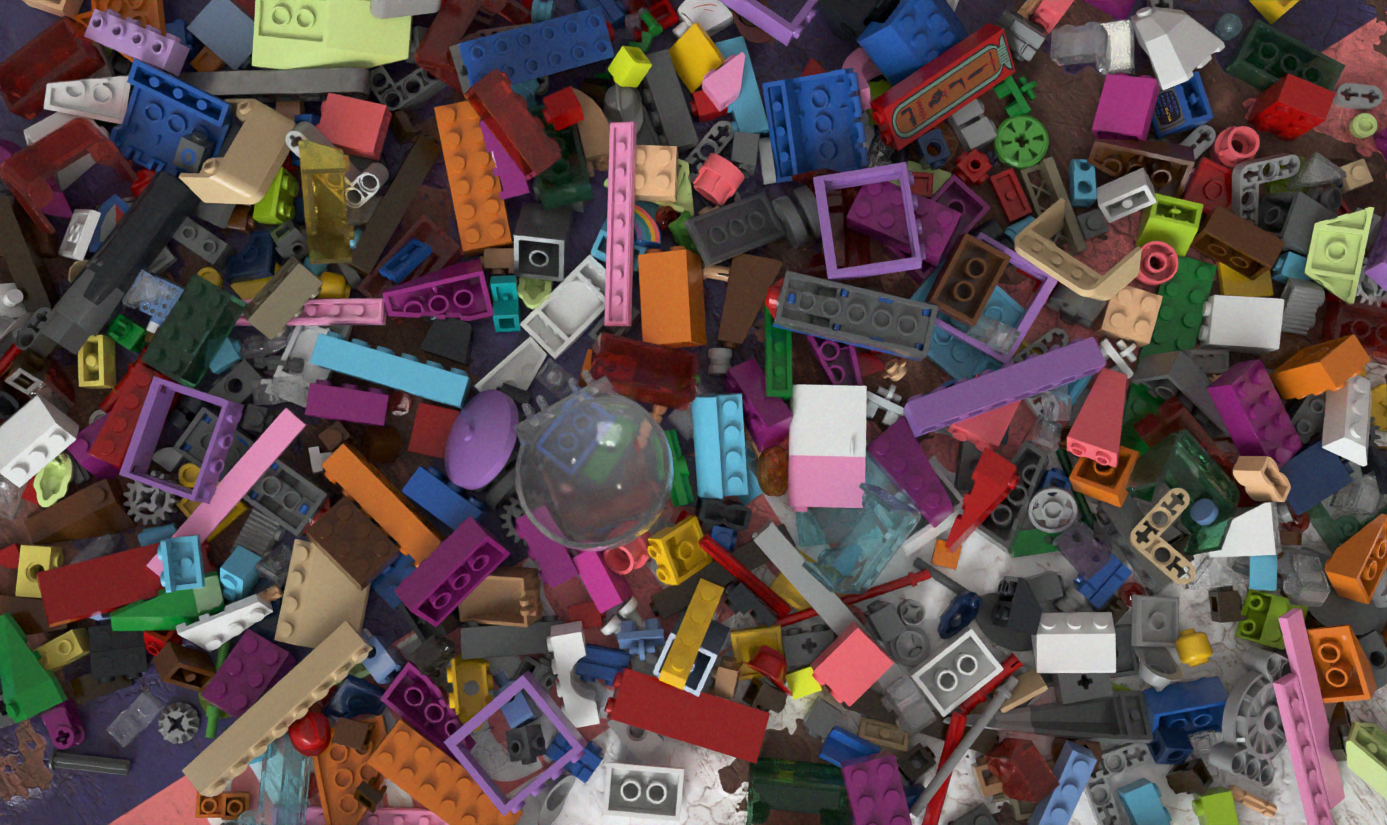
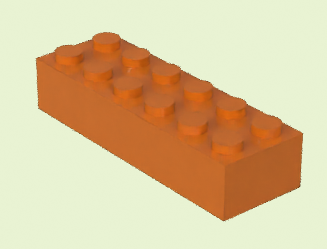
M478 98L434 107L464 254L467 257L484 254V248H514V237L506 199L501 200L499 192L503 189L500 176H494L493 168H496L491 152L488 153L479 123L482 114L488 112L484 99Z
M342 444L321 465L326 470L324 475L332 483L338 482L344 488L342 493L350 501L356 500L362 506L359 510L370 520L374 518L380 524L378 528L388 538L392 536L398 542L396 546L400 549V552L405 556L409 554L415 560L413 564L416 568L439 547L442 541L447 539L371 462H367L365 456L355 446Z
M401 716L367 759L366 763L449 825H515L523 814L521 808L515 814L510 811L503 816L461 763H458Z

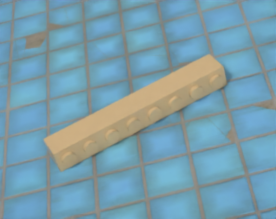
M347 621L343 622L182 770L199 794L211 798L220 794L232 778L242 774L255 757L265 753L272 741L283 736L295 720L306 715L309 710L308 708L316 701L323 699L336 682L342 681L348 675L349 670L353 666L364 661L373 649L372 646L354 626Z

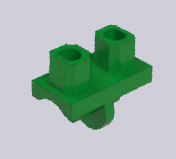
M1010 75L993 88L1000 100L1013 93L1016 101L1004 107L1010 117L1021 114L1030 115L1032 113L1023 95L1027 94L1030 101L1037 97L1033 91L1038 86L1036 80L1028 83L1025 76L1021 77L1018 81L1022 88L1019 89Z

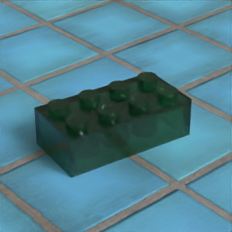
M1257 19L1245 29L1224 71L1263 92L1288 73L1333 91L1346 65Z
M544 104L520 109L544 210L594 199L576 123L557 132L553 124H547L543 116Z
M194 273L140 360L174 381L196 389L243 313L242 310L247 306V303Z

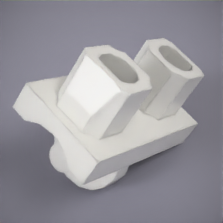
M1107 337L1100 341L1101 345L1098 347L1104 359L1107 360L1111 357L1116 363L1110 370L1126 374L1128 379L1132 377L1134 372L1123 357L1126 356L1131 363L1134 362L1137 357L1132 351L1137 347L1136 344L1133 342L1127 346L1121 339L1116 343L1121 350L1118 353Z
M891 384L888 390L879 386L876 393L884 396V398L867 391L866 417L872 419L877 409L880 408L886 411L881 423L887 427H890L902 416L905 417L904 408L890 402V400L899 403L902 398L894 393L895 385Z

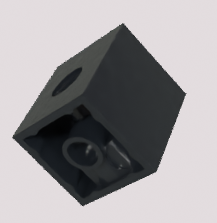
M819 0L817 2L832 33L858 47L860 45L857 43V39L870 22L885 23L900 3L899 0Z

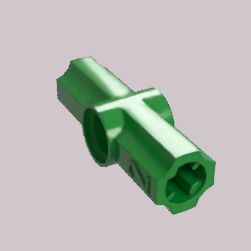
M673 429L654 434L661 457L662 473L665 482L668 484L673 507L693 503L694 496L688 479L689 472L684 454L682 455L676 430Z

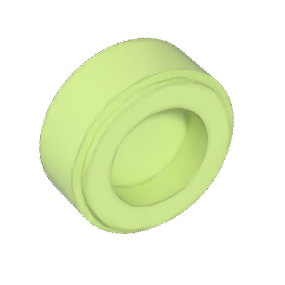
M1361 113L1350 121L1349 130L1354 137L1365 139L1376 132L1377 121L1373 115Z

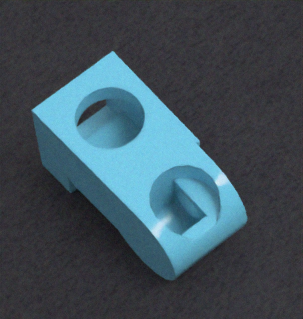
M1072 159L1069 165V201L1072 207L1090 208L1097 200L1095 166L1089 164L1087 159Z

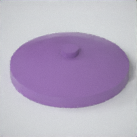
M494 389L485 390L470 399L459 412L449 432L444 455L446 473L454 484L469 490L481 488L492 481L506 464L515 445L519 425L517 406L510 396Z

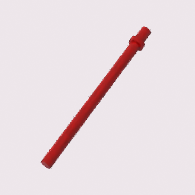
M928 569L916 573L911 571L908 572L907 576L840 598L849 606L910 585L912 587L918 586L917 583L931 579V575ZM813 607L777 618L772 625L780 624L782 628L818 616L819 614Z

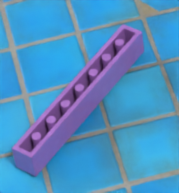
M1083 337L1071 341L1068 346H1054L1048 349L1045 354H1031L1024 358L1022 362H1008L997 371L992 372L989 369L978 374L977 378L971 380L969 378L960 379L954 383V386L948 388L940 386L926 396H922V394L912 396L908 399L903 412L916 438L1098 373L1106 365V361L1094 337L1085 340Z

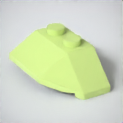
M1354 722L1346 740L1347 767L1387 799V733L1375 723Z

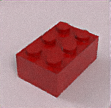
M1288 73L1257 96L1247 123L1253 125L1258 131L1277 135L1276 137L1280 140L1293 141L1326 120L1336 93Z

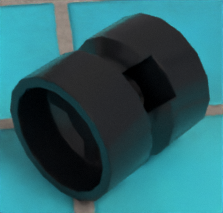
M183 394L179 399L180 406H174L166 419L185 432L202 407L214 409L215 406L210 402Z

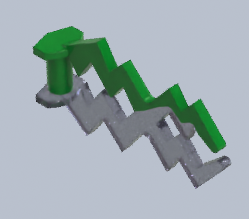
M641 8L637 14L625 15L626 30L614 29L615 36L612 46L614 56L617 55L622 47V38L634 39V27L641 29V20L649 27V33L642 31V43L629 41V47H637L642 52L647 53L654 36H658L663 32L662 26L657 23L648 8ZM608 58L597 62L607 64ZM596 62L589 63V75L591 76L594 75ZM603 65L604 73L595 74L594 77L596 79L612 80V74L608 70L609 65Z

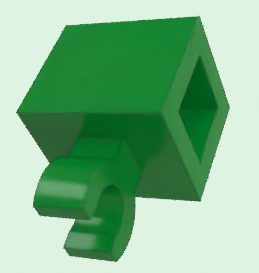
M119 313L117 317L110 321L105 335L128 350L140 354L154 333L146 330L144 326L130 317Z

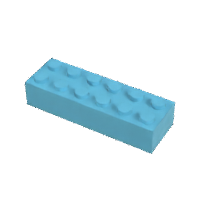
M330 331L327 332V335L320 333L318 335L310 363L460 409L466 404L472 380L467 377L468 374L463 370L451 368L449 372L443 370L444 367L439 363L427 360L426 364L419 363L420 360L417 357L405 353L398 357L395 356V352L391 349L377 346L376 350L371 349V345L367 344V342L354 338L352 342L346 341L347 338L343 337V335Z

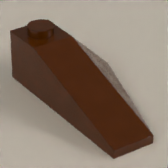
M118 479L99 481L24 521L33 544L113 536L138 525L134 521L135 517L127 514L131 508L123 504L127 501V498L123 496L124 491Z

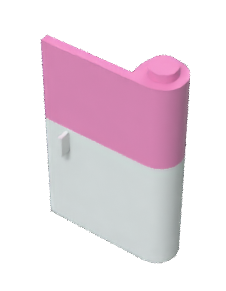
M792 385L793 395L790 398V411L794 416L789 427L788 506H793V511L808 512V507L865 508L867 386Z

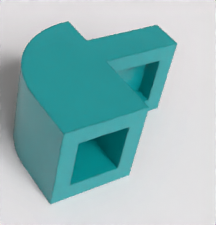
M516 275L491 276L493 320L496 332L521 331V301L517 293Z

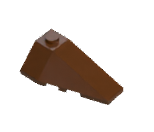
M1095 138L1087 162L1105 173L1117 176L1118 178L1144 168L1154 186L1155 193L1180 199L1194 166L1195 158L1193 147L1175 143Z

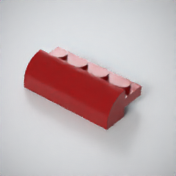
M137 363L88 454L121 470L153 377L180 385L183 384L162 372L158 373ZM175 391L168 414L174 406H177L179 399L183 395L182 393ZM165 419V422H164V425H163V428H162V431H161V433H160L159 438L161 437V435H162V433H163V431H164V429H165V427H166V425H167V423H168V420H167V419Z

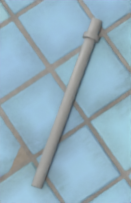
M1010 675L1004 685L997 688L996 691L998 693L910 808L909 812L915 817L920 815L1004 701L1011 698V692L1019 683L1014 676Z

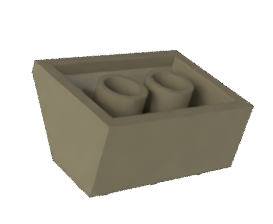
M292 255L247 304L242 312L250 324L272 340L275 336L280 337L288 327L286 324L292 317L297 318L305 308L303 305L309 298L314 299L322 290L320 286L323 282Z

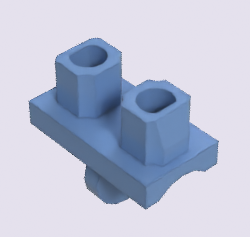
M658 618L645 620L646 630L636 631L635 621H622L621 630L617 633L620 650L629 649L630 655L639 654L640 661L642 662L646 661L647 653H655V646H665L664 629H661Z

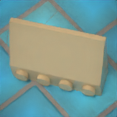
M295 539L274 640L316 648L345 621L354 626L361 634L371 583L363 591H360L310 540Z

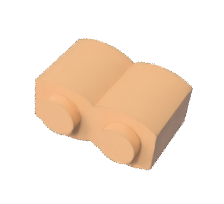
M1239 456L1233 467L1234 477L1241 485L1245 486V490L1252 500L1265 502L1286 501L1291 489L1290 482L1283 473L1279 472L1276 462L1271 457Z

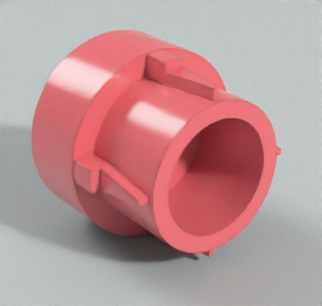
M1247 126L1228 127L1216 136L1215 141L1209 147L1211 160L1231 170L1238 163L1253 160L1260 146V134H1257L1256 131Z
M710 153L699 169V174L693 184L694 189L705 199L716 205L721 204L723 206L729 196L732 197L745 176L727 159L715 153Z
M1152 241L1141 247L1139 275L1134 278L1136 282L1148 286H1157L1170 280L1175 275L1178 269V256L1170 245L1161 241ZM1150 259L1155 261L1157 269L1151 267Z
M627 523L621 526L611 536L609 544L602 554L607 566L613 572L618 573L619 576L629 573L632 569L641 568L651 558L648 553V546H650L648 538L651 537V534L644 527L635 523Z

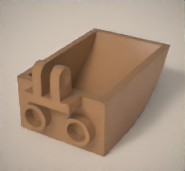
M572 88L581 105L584 120L577 122L587 162L575 165L573 172L577 175L593 177L595 176V169L599 171L609 170L610 128L600 107L582 91Z
M497 567L458 605L460 622L477 621V623L516 627H529L542 617L543 604L540 600L541 580L538 577V568Z

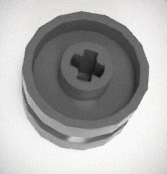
M807 185L794 189L792 191V199L787 195H782L773 200L775 214L786 233L787 239L795 249L807 245L809 235L814 239L822 237L817 200Z
M513 451L502 470L492 481L481 488L473 490L476 494H482L490 488L485 495L484 502L492 510H496L505 501L510 499L532 473V470L524 462L517 463L511 467L516 459V454Z

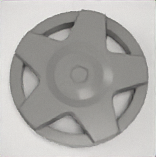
M1046 487L1034 493L1028 507V514L1033 525L1039 530L1047 533H1058L1066 530L1073 524L1077 516V505L1075 499L1067 490L1060 487ZM1050 492H1056L1052 496L1048 494ZM1068 499L1072 503V508L1066 505ZM1036 500H1037V502H1038L1039 505H1038L1037 507L1033 508L1034 503H1035ZM1061 519H1068L1067 522L1059 526ZM1036 520H1045L1046 526L1041 525Z

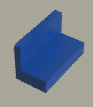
M834 726L826 739H824L818 757L841 768L840 762L879 753L881 748L839 726Z

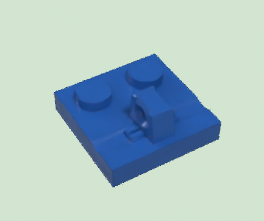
M395 539L392 540L395 545L398 543ZM401 552L399 557L375 578L370 585L393 609H396L403 602L394 590L416 569L413 564L415 560L409 554L405 556Z

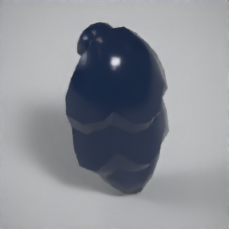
M965 591L950 600L949 606L940 616L937 632L941 639L951 638L966 626L968 627L976 617L979 605L982 604V598L977 593Z

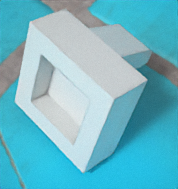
M319 446L308 448L313 475L323 473L321 465L333 452L320 453Z

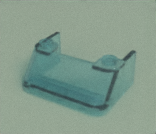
M861 483L859 487L864 491L862 506L866 510L838 548L824 549L819 554L817 563L804 562L802 567L832 593L863 594L873 585L916 527L921 515L881 487Z
M230 726L223 727V732L226 731ZM287 731L283 736L272 741L265 753L255 757L263 759L258 811L248 810L243 812L238 820L222 825H305L312 756L308 757L296 751Z

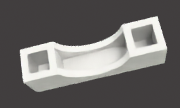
M582 621L551 626V635L547 636V646L549 652H554L555 659H552L551 662L553 674H558L560 682H556L558 697H563L564 700L561 710L576 728L600 724V710L596 690L581 685L571 673L574 664L586 655V640Z

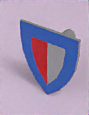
M116 194L105 201L97 211L101 215L89 243V252L97 251L130 208Z

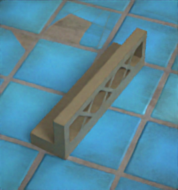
M1053 156L1042 160L1038 165L1021 170L1019 174L1036 218L1047 210L1038 204L1037 199L1040 193L1049 197L1051 201L1049 208L1060 198L1065 200L1064 227L1053 235V242L1056 243L1057 239L1066 242L1069 252L1066 253L1071 256L1080 254L1088 249ZM1039 171L1042 178L1040 186L1038 187L1030 183L1027 174Z

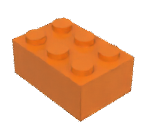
M1351 334L1300 349L1271 372L1269 377L1284 400L1291 398L1299 400L1309 394L1317 396L1326 390L1331 389L1334 392L1343 388L1347 384L1346 380L1360 374L1364 370L1363 366L1371 359L1356 336Z

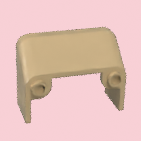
M225 99L224 101L231 104L233 115L243 124L224 157L210 158L204 162L200 173H181L179 178L204 203L255 204L266 195L291 149L287 146L285 138L287 133L296 126V123L256 99Z
M1060 198L1016 235L1014 249L1017 254L1084 297L1100 301L1109 300L1139 275L1142 248L1139 246L1102 276L1049 240L1064 227L1065 200L1063 198Z

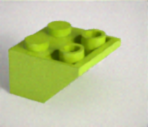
M281 167L263 199L255 203L253 219L259 223L280 226L289 218L291 220L294 219L295 207L293 206L294 196L298 195L299 184L297 179L284 167Z
M1155 193L1157 203L1143 208L1135 247H1142L1152 241H1161L1170 245L1175 250L1177 256L1185 257L1198 231L1204 204Z
M1248 588L1241 615H1246L1247 621H1239L1235 636L1286 652L1279 617L1293 608L1302 609L1305 622L1309 606L1296 600Z

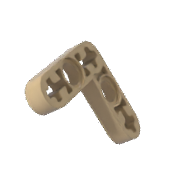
M1173 488L1131 531L1129 539L1130 543L1170 579L1177 584L1184 585L1194 580L1196 576L1195 567L1160 537L1187 508L1190 502L1189 494L1184 489ZM1180 494L1183 496L1181 499L1183 505H1175L1171 511L1176 514L1172 516L1171 512L1162 507L1161 504L1164 503L1167 507L1173 500L1171 495L1177 496ZM1163 512L1167 517L1166 524L1162 526L1154 524L1152 521L1153 513ZM1146 521L1158 533L1155 535L1151 531L1146 537L1148 543L1146 544L1142 541L1139 544L1136 541L1138 536L1135 533L1137 531L1143 533L1147 529V526L1143 525ZM1156 549H1167L1170 554L1169 560L1167 562L1158 561L1155 558ZM1175 557L1178 558L1179 561L1175 564L1181 569L1186 566L1189 569L1187 571L1189 578L1183 577L1179 579L1177 577L1178 570L1171 567L1169 571L1166 566L1171 564Z

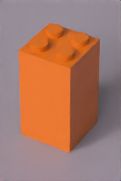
M684 246L670 247V251L662 252L661 249L646 250V254L638 255L643 346L661 350L707 345L701 256L693 253V250H686Z

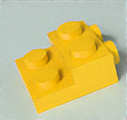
M689 516L675 526L665 527L648 538L650 544L648 546V553L656 560L658 565L656 570L657 577L665 584L679 585L713 562L712 557L698 544L699 539L703 537V533L697 516Z

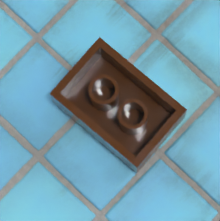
M1217 205L1200 220L1198 231L1190 248L1217 263H1223L1253 281L1273 267L1286 242L1279 239L1275 233L1264 231L1257 227L1253 221L1242 219L1235 215L1231 209Z
M967 233L958 235L923 303L938 306V311L966 326H975L1011 257Z
M346 496L306 530L307 538L360 591H363L399 557L400 549Z

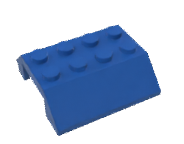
M902 0L885 23L871 21L857 39V43L893 87L967 38L968 35L966 34L965 26L955 16V12L946 0Z
M135 58L127 80L128 83L134 85L122 125L112 129L109 142L114 144L112 152L128 160L135 153L133 162L151 171L158 164L156 173L158 171H167L178 178L181 173H191L173 164L181 137L192 132H198L207 136V140L215 143L210 158H217L233 125L231 104Z
M853 68L762 83L776 183L866 169V166L869 165L867 147H863L866 137L864 122H860L859 118L863 114L860 96L856 95V91L859 90L857 72H853Z

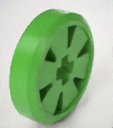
M1025 114L1012 116L1004 120L997 128V137L993 140V148L997 158L1007 167L1017 170L1035 166L1045 156L1049 146V137L1044 125L1038 119ZM1019 137H1022V141L1026 142L1022 148L1019 147L1018 142H1015Z

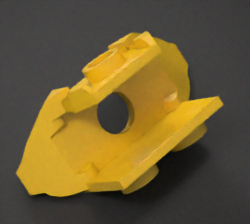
M461 651L455 659H451V667H447L448 683L453 682L454 692L449 693L450 709L455 708L456 715L459 716L464 725L493 700V696L489 694V690H493L492 674L487 675V673H490V664L486 659H462ZM469 681H474L479 685L478 692L472 696L464 692V686ZM485 721L473 731H480Z

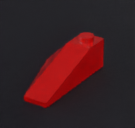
M986 447L971 477L974 480L973 489L965 493L962 500L963 515L958 514L955 518L946 541L945 548L949 553L953 554L1008 496L1010 490L1016 489L1019 483L1020 476L1018 475L1017 466Z

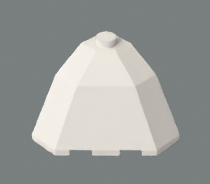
M1144 7L1138 10L1136 15L1130 17L1138 44L1148 54L1158 85L1162 90L1188 81L1194 76L1192 71L1196 67L1198 69L1205 66L1212 59V53L1220 52L1225 47L1224 42L1183 10Z

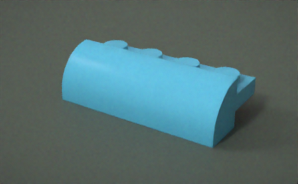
M742 393L691 395L698 496L719 499L723 498V496L748 495Z

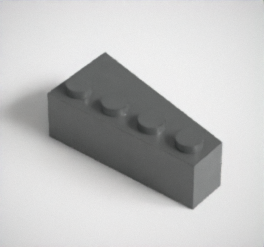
M1178 350L1141 358L1131 378L1133 383L1136 385L1142 383L1149 388L1147 393L1155 398L1161 396L1170 403L1168 407L1171 410L1186 414L1188 422L1212 438L1231 437L1207 390V387L1213 382L1185 353Z
M1027 440L1010 461L1017 466L1018 475L1020 476L1016 489H1011L1008 496L975 530V532L1009 556L1028 514V507L1032 496L1037 492L1049 464L1048 454Z
M1128 493L1121 508L1106 502L1099 503L1096 508L1097 518L1104 526L1110 525L1109 531L1111 535L1117 538L1114 542L1119 546L1133 570L1138 573L1146 586L1145 589L1149 596H1153L1173 584L1174 581L1130 543L1131 531L1145 517ZM1146 521L1143 525L1147 526V529L1143 533L1138 531L1135 533L1138 536L1136 541L1139 544L1142 541L1146 544L1148 543L1146 537L1151 531L1155 535L1157 534L1156 530L1152 529ZM1158 548L1155 551V558L1160 562H1167L1170 558L1169 551L1165 548ZM1175 558L1166 568L1170 571L1171 567H1174L1179 572L1177 577L1181 578L1186 572L1175 564L1178 562Z

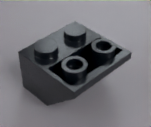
M1004 576V579L999 582L997 588L999 599L992 609L991 618L994 619L992 625L1021 633L1037 635L1042 608L1024 578Z
M403 602L398 605L425 649L466 623L460 622L458 606L435 627L412 613Z

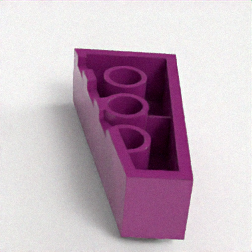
M804 334L828 385L863 386L855 346Z
M904 416L866 446L869 459L934 528L954 513L950 498L917 439L914 437Z

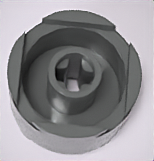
M1060 282L1046 302V306L1061 314L1060 319L1064 323L1071 326L1076 323L1082 328L1089 330L1105 307L1107 300L1100 301L1081 296Z

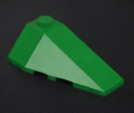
M217 571L204 574L205 587L176 590L171 593H166V589L158 591V596L151 600L140 599L111 612L112 631L176 630V625L185 622L188 626L200 621L199 616L209 613L212 616L223 612L225 606Z
M7 612L0 616V676L6 712L15 723H18L67 700V697L52 670L45 671L38 661L42 657L39 652L29 649L26 645L27 636L12 615Z

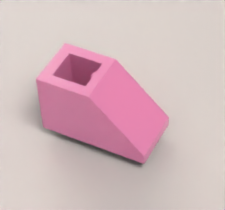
M743 52L737 56L735 54L729 56L723 62L721 68L717 71L712 69L703 77L702 90L719 112L740 98L745 54Z

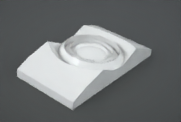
M589 254L564 279V282H561L550 293L549 299L545 300L538 308H535L520 323L555 360L573 345L595 320L605 313L606 269Z
M353 325L296 326L281 361H287L288 357L292 360L293 357L304 359L303 371L296 373L291 372V369H289L287 372L283 371L284 366L278 365L267 392L306 408L310 383L315 384L316 379L330 381L333 373L331 370L323 369L310 363L319 333L327 335L328 331L343 335V337L347 338L346 341H348Z

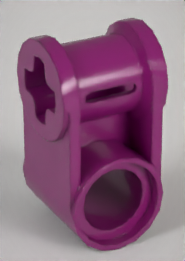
M70 697L41 712V718L48 729L55 747L66 749L84 742L86 730L79 717L77 706Z

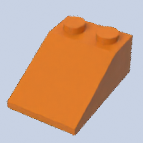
M1380 514L1334 551L1332 558L1326 561L1325 572L1339 597L1369 605L1387 567V515Z
M1350 624L1306 629L1323 703L1372 699L1377 689V684L1370 662Z

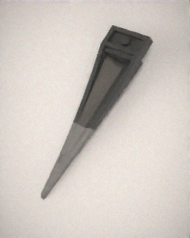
M1119 690L1113 691L1112 696L1062 704L1054 702L1011 709L1005 713L997 711L985 727L987 729L1120 745L1125 743H1150L1153 741L1143 691ZM982 713L966 715V726L972 727ZM947 717L943 722L950 724L951 717Z

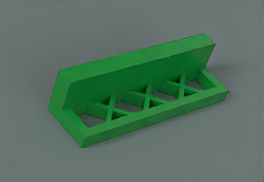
M764 300L766 397H781L784 403H787L793 395L791 331L772 327L774 319Z

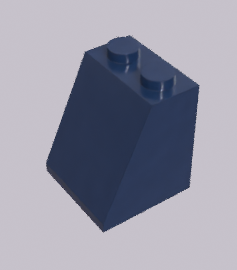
M1323 434L1303 445L1304 447L1279 469V472L1283 473L1290 482L1291 489L1286 499L1297 516L1353 482L1350 474L1354 473V470L1346 459L1341 461L1337 454L1322 448Z

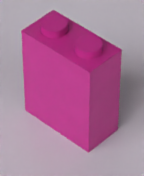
M1125 73L1107 74L1092 127L1095 138L1146 141L1160 91L1157 79L1148 75L1131 77Z
M597 541L589 543L576 550L578 555L572 558L600 614L634 595L624 574L619 576L618 573L613 572L607 566L602 555L608 545L606 541L598 544Z

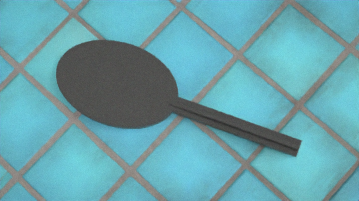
M919 557L913 562L914 567L920 571L928 569L931 578L957 595L969 591ZM997 592L981 596L982 604L979 605L978 614L975 619L982 632L990 640L1003 648L1021 652L1032 650L1031 634L992 625L994 620L991 618L992 609L999 599Z
M1235 561L1234 565H1232V571L1249 577V566ZM1277 577V588L1304 598V604L1309 606V614L1324 627L1350 624L1355 635H1363L1371 632L1378 625L1379 613L1372 600L1368 605L1339 597L1330 580L1316 582L1306 589Z

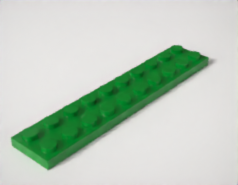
M1178 256V269L1175 275L1170 280L1157 286L1155 294L1163 296L1150 344L1140 347L1133 372H1135L1141 358L1144 356L1178 350L1183 352V350L1195 348L1203 319V302L1208 301L1217 269L1216 265L1186 256ZM1130 381L1126 395L1127 402L1123 415L1120 446L1138 451L1142 463L1129 491L1130 496L1151 502L1171 433L1168 430V425L1175 412L1168 407L1170 403L1161 396L1155 398L1147 393L1149 390L1147 386L1142 383L1136 385Z

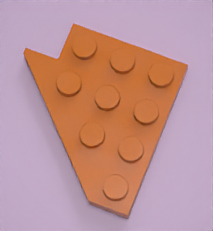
M385 715L359 721L375 724L367 750H358L332 743L336 727L330 728L331 741L327 749L317 756H312L325 825H359L368 809L354 799L356 788L362 781L368 784L372 777H376V783L372 787L375 790H380L387 778L366 763L368 757L388 733Z

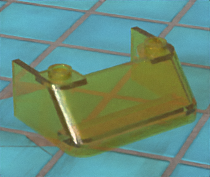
M298 140L310 265L352 262L350 240H354L353 225H348L344 179L346 171L350 170L349 155H344L343 150L311 140Z

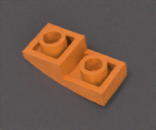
M197 791L195 818H221V820L248 819L250 792L222 791L211 798L201 795Z

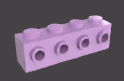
M94 9L84 37L179 77L190 48L180 44L182 39L170 33H166L164 37L161 35V30L150 25L142 28L141 22L130 17L122 20L121 14L107 9L106 13Z

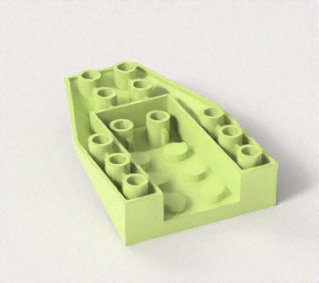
M256 0L252 66L272 70L368 69L410 58L413 15L388 19L377 18L370 11L371 0Z

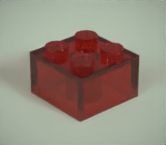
M1006 737L984 755L989 763L987 765L994 776L998 777L1002 783L1003 792L1011 799L1038 804L1060 785L1032 740Z

